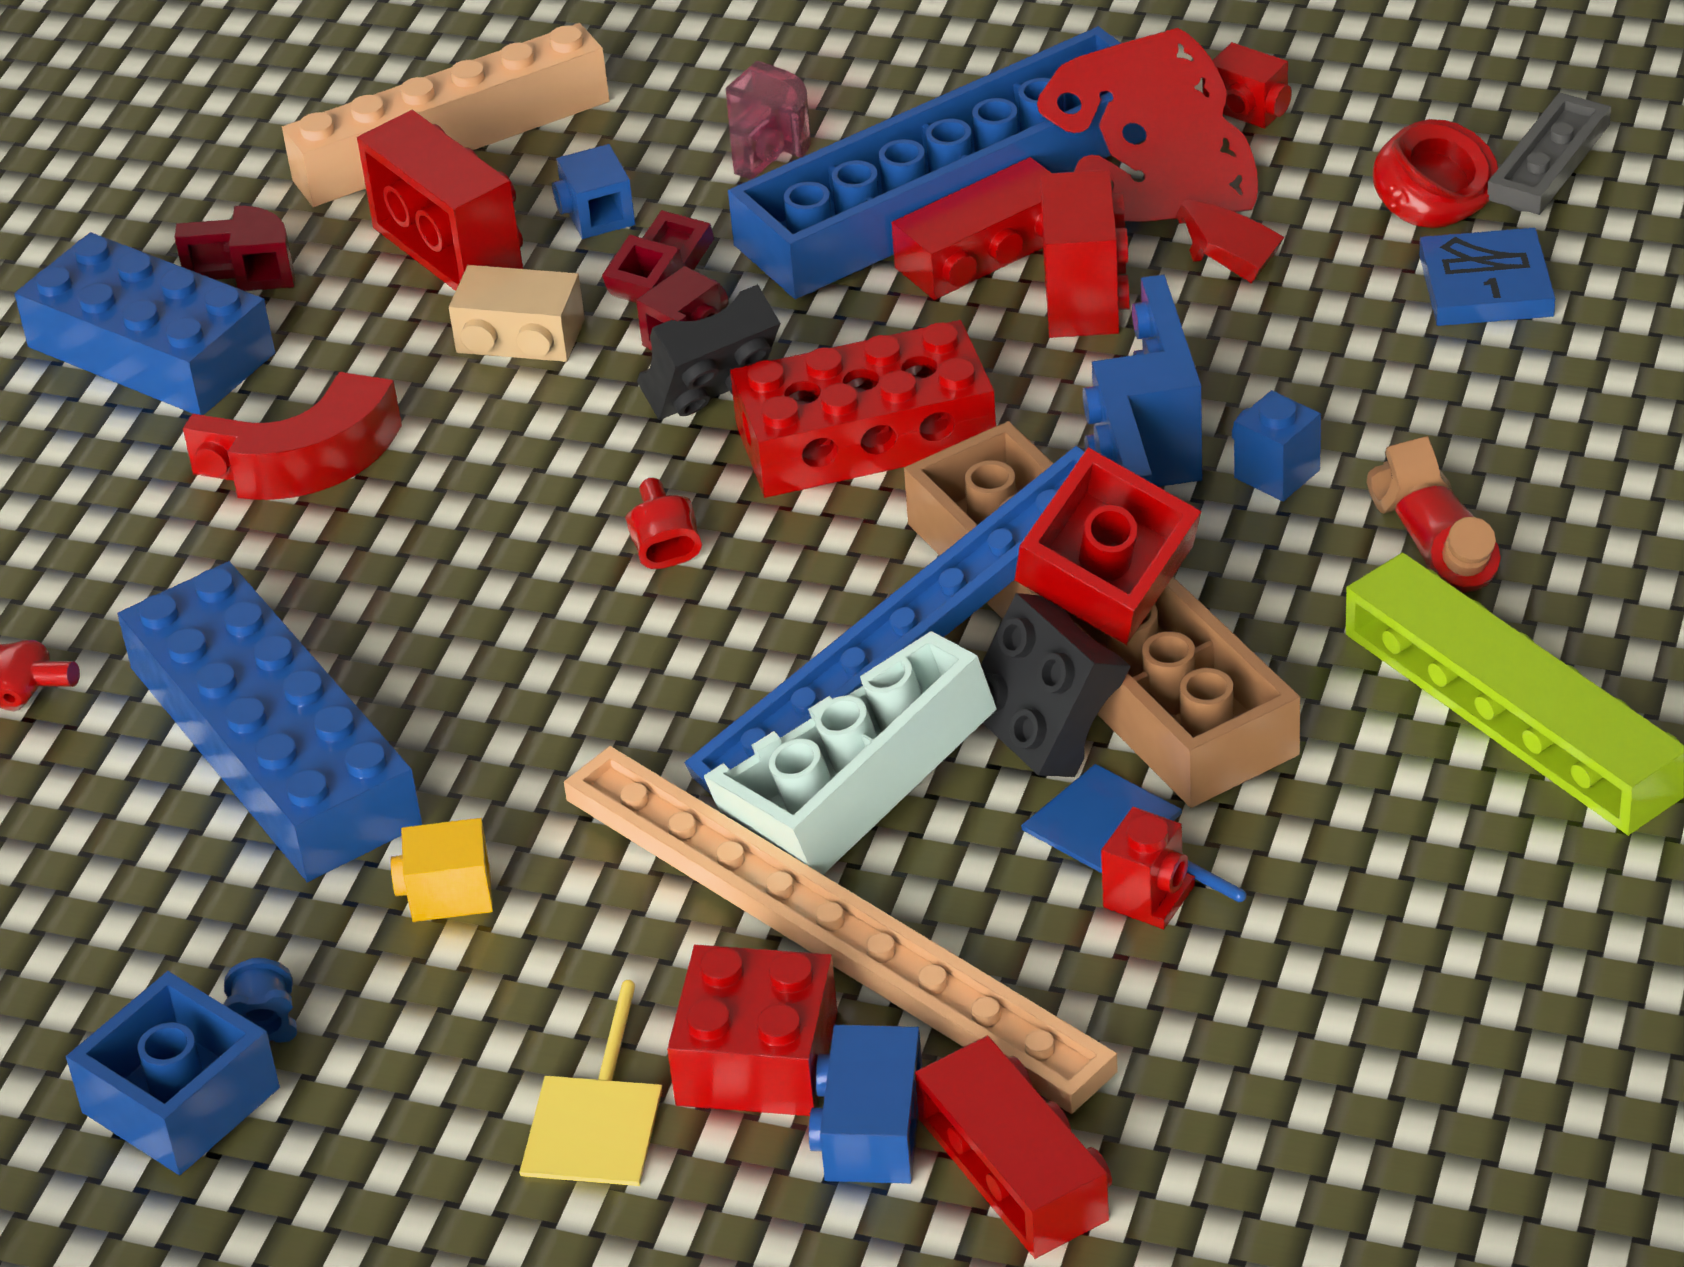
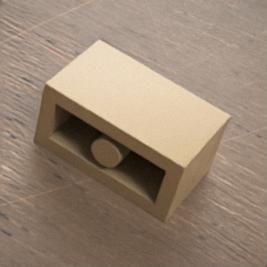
M467 265L449 305L456 353L567 362L585 320L579 273Z

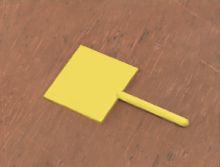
M625 980L621 985L598 1080L556 1076L544 1077L520 1168V1176L640 1186L661 1098L662 1085L612 1081L635 990V983L632 980Z

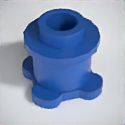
M251 958L238 963L228 971L224 978V992L227 999L223 1005L266 1030L269 1041L287 1042L292 1040L297 1034V1023L293 1018L289 1017V1012L293 1008L292 996L290 995L293 977L287 967L274 960Z

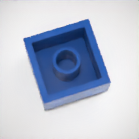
M169 971L165 972L66 1055L82 1113L179 1176L280 1088L267 1031Z

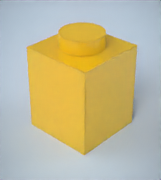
M482 818L401 828L402 855L391 856V874L395 896L407 895L412 922L493 912L490 862Z

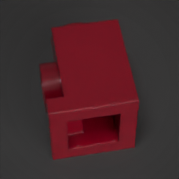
M683 266L636 299L642 346L652 351L650 335L653 327L670 320H700L721 312L729 303L724 288L716 280Z

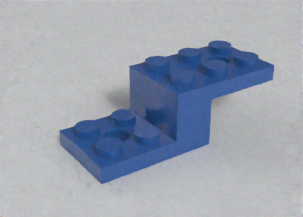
M1165 274L1142 277L1141 302L1132 304V319L1136 338L1142 339L1143 350L1134 351L1133 356L1092 361L1093 386L1083 388V404L1087 423L1094 424V434L1085 435V451L1089 447L1158 487L1202 481L1201 383Z

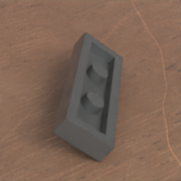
M1559 92L1488 181L1489 201L1510 206L1517 211L1540 215L1609 127L1611 106Z

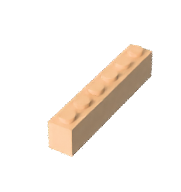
M581 23L571 26H560L552 30L551 33L522 43L506 45L502 50L474 60L460 61L451 68L431 75L408 79L402 85L373 95L357 97L348 104L325 112L308 114L299 121L282 126L292 181L312 207L366 189L357 137L410 110H414L430 123L439 125L448 136L463 147L476 150L610 102L603 48Z

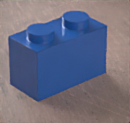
M834 1025L830 1054H819L817 1059L816 1090L817 1096L824 1097L823 1108H811L809 1119L810 1151L822 1152L825 1181L911 1184L919 1117L915 1071L923 1068L919 1027Z

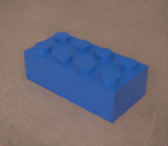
M92 232L77 241L75 245L14 293L29 348L192 414H206L275 354L264 298Z

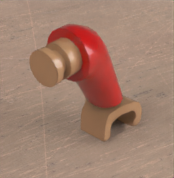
M1425 436L1388 446L1385 451L1388 461L1369 471L1366 482L1371 498L1379 512L1386 514L1396 511L1416 544L1428 569L1436 572L1448 584L1462 593L1476 592L1488 586L1497 575L1501 559L1495 533L1487 522L1474 517L1454 495L1449 480L1439 469L1429 437Z

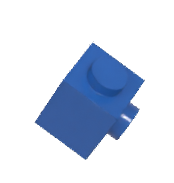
M610 144L556 158L559 181L552 182L554 200L561 215L569 214L582 239L635 225L630 179Z
M1271 390L1252 407L1244 409L1234 421L1232 438L1234 440L1235 479L1284 502L1320 471L1321 413Z

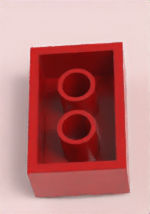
M410 110L357 137L372 225L376 231L455 291L467 265L523 269L520 250L523 246V238L516 224L513 204L516 201V191L505 173L496 171L478 158L472 149L463 147L448 136L439 125L430 123L414 110Z

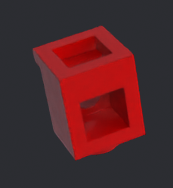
M1233 42L1212 60L1219 71L1227 92L1223 115L1265 129L1277 117H1281L1286 112L1292 97V89L1288 85V61ZM1202 78V93L1205 97H1209L1208 91L1204 88L1205 79Z
M1132 807L1101 849L1103 908L1164 930L1195 886V876L1186 873L1188 856L1182 854V824Z

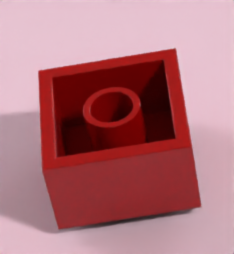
M1110 170L1040 174L1049 338L1119 334V310H1130L1128 275H1121L1126 274V263H1128L1127 228H1125L1123 193H1112Z
M1088 447L1020 544L1014 580L1127 645L1193 548L1202 511Z
M694 944L667 1048L675 1106L810 1116L811 1108H817L819 1100L816 1090L818 1055L829 1054L833 1028L838 1013L832 954Z

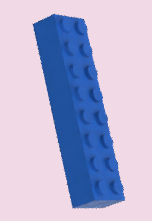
M1097 26L729 189L728 197L734 246L790 296L797 299L893 255L892 221L1026 158H1033L1051 173L1074 172L1078 161L1085 156L1099 155L1103 158L1110 156L1099 127L1108 102L1113 100V95L1110 92L1102 91L1099 94L1101 101L1089 128L1079 133L1067 132L1043 117L1038 111L1037 102L1040 93L1062 64L1079 56L1121 44V42ZM1063 93L1057 99L1058 107L1064 113L1075 114L1081 109V101L1074 94ZM1135 123L1127 124L1122 131L1125 140L1134 145L1145 140L1147 137L1144 128Z

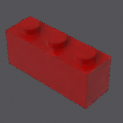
M1029 157L892 221L895 268L933 300H936L1042 249L1040 174H1049L1051 172Z
M987 1035L915 1071L919 1120L1034 1259L1109 1221L1108 1187L1112 1185V1176L1105 1159L1094 1147L1087 1149L1072 1133L1065 1113L1056 1102L1049 1101L1046 1103L1032 1086L1027 1070L1017 1057L1010 1056L1007 1058Z

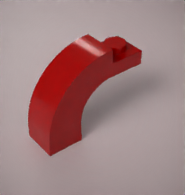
M339 372L321 400L297 416L276 422L251 423L192 414L183 427L193 474L234 481L237 498L274 500L316 493L356 476L374 463L387 450L402 427L394 380Z

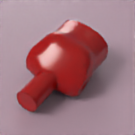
M645 479L639 486L643 503L635 506L625 516L631 539L637 548L640 563L650 569H663L689 561L697 556L702 548L690 498L679 495L666 496L663 484L659 479Z
M22 640L15 643L0 644V708L12 712L20 710L39 686H76L80 678L78 664L74 661H49L50 654L47 648L36 640Z

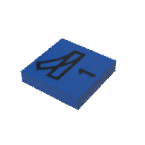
M1536 228L1420 237L1419 256L1437 326L1554 317L1555 295Z

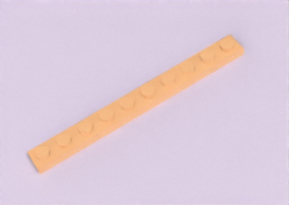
M607 747L564 781L566 800L811 953L832 954L834 967L959 1045L965 1047L988 1035L1007 1058L1015 1056L1021 1061L1029 1074L1033 1088L1041 1096L1056 1102L1070 1114H1073L1118 1072L1117 1053L615 748Z

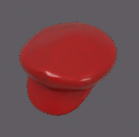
M1428 119L1404 127L1381 148L1374 161L1373 183L1381 201L1393 214L1403 221L1425 228H1442L1464 220L1482 209L1489 202L1488 181L1498 170V163L1490 147L1473 131L1458 123Z

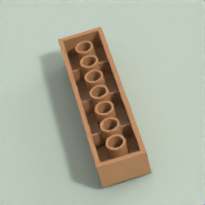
M1007 421L904 467L908 525L940 556L1054 463L1016 427ZM1172 577L1127 645L1067 611L1072 621L1083 632L1105 648L1118 654L1131 666L1122 685L1108 698L1097 715L1190 808L1300 755V696L1174 577ZM1014 580L990 599L987 604L1003 619L1016 593L1039 594Z

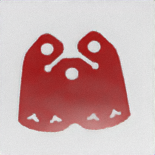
M1175 28L1074 58L1057 69L1044 90L1040 93L1037 102L1039 113L1055 125L1071 133L1083 132L1089 128L1100 104L1099 94L1102 91H1108L1113 95V100L1108 102L1100 121V130L1110 155L1135 171H1142L1145 175V180L1135 182L1129 173L1099 155H1088L1080 159L1074 172L1110 170L1113 182L1112 193H1123L1125 221L1147 222L1177 219L1176 214L1185 199L1216 205L1233 212L1253 209L1258 193V176L1250 145L1244 134L1223 117L1227 92L1218 69L1202 46L1185 31ZM1178 44L1183 46L1184 53L1190 55L1193 61L1177 57ZM1201 78L1205 79L1204 88L1208 91L1209 97H1205L1201 91L1194 88L1199 84ZM1063 93L1076 95L1081 101V109L1075 114L1064 113L1058 107V97ZM1130 123L1142 126L1146 131V140L1141 144L1134 145L1129 143L1123 137V128ZM1224 138L1228 139L1229 149L1235 153L1236 157L1220 151ZM1238 175L1242 177V181L1239 184L1242 195H1239L1229 185Z

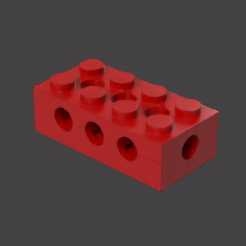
M961 320L934 323L924 328L892 335H878L864 341L831 348H818L804 354L776 360L758 361L752 365L730 369L736 426L764 498L903 468L996 427L994 389Z

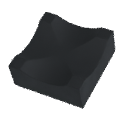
M758 284L740 291L728 307L713 316L695 321L670 320L653 327L650 335L652 346L651 366L649 369L639 373L637 383L658 420L676 413L679 416H688L705 407L711 398L728 391L733 395L730 369L768 360L781 323Z
M1016 593L981 663L997 708L983 724L1037 775L1075 777L1084 760L1086 738L1096 715L1108 698L1122 685L1131 666L1118 654L1105 648L1083 632L1072 621L1065 609L1040 595Z

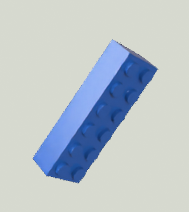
M230 561L213 569L206 570L198 576L159 594L147 597L143 601L117 612L131 669L306 882L402 836V827L422 825L411 767Z

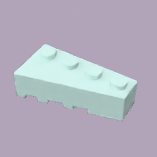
M930 631L861 675L860 678L863 686L847 696L833 699L828 696L809 708L811 719L780 738L773 731L752 744L751 746L755 754L736 767L729 770L723 763L705 774L704 779L719 812L819 873L825 874L997 710L977 655Z

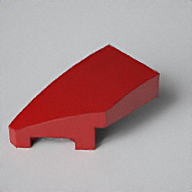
M1185 199L1176 214L1179 224L1186 223L1193 243L1189 251L1193 262L1201 261L1207 255L1251 284L1277 252L1284 239V236L1246 216L1204 202Z

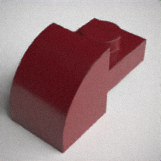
M234 206L233 219L176 223L174 238L181 267L214 280L236 278L237 288L243 291L293 288L295 286V273L286 228L282 220L274 213L253 206Z
M661 210L642 238L629 234L602 274L608 292L616 298L637 303L636 299L683 266L694 270L715 239L711 224Z

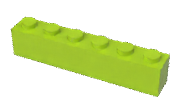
M1402 552L1346 587V635L1626 835L1629 836L1684 798V745L1675 736L1664 732L1632 710L1624 701L1613 697L1585 678L1576 668L1566 665L1534 643L1528 635L1518 632L1489 612L1481 603L1470 599L1448 584L1433 570L1425 568Z

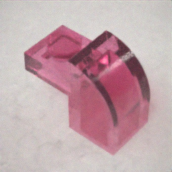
M756 61L725 88L734 174L750 180L754 179L771 162H774L781 153L786 152L801 158L806 154L811 144L808 97L805 84L799 77L789 71Z

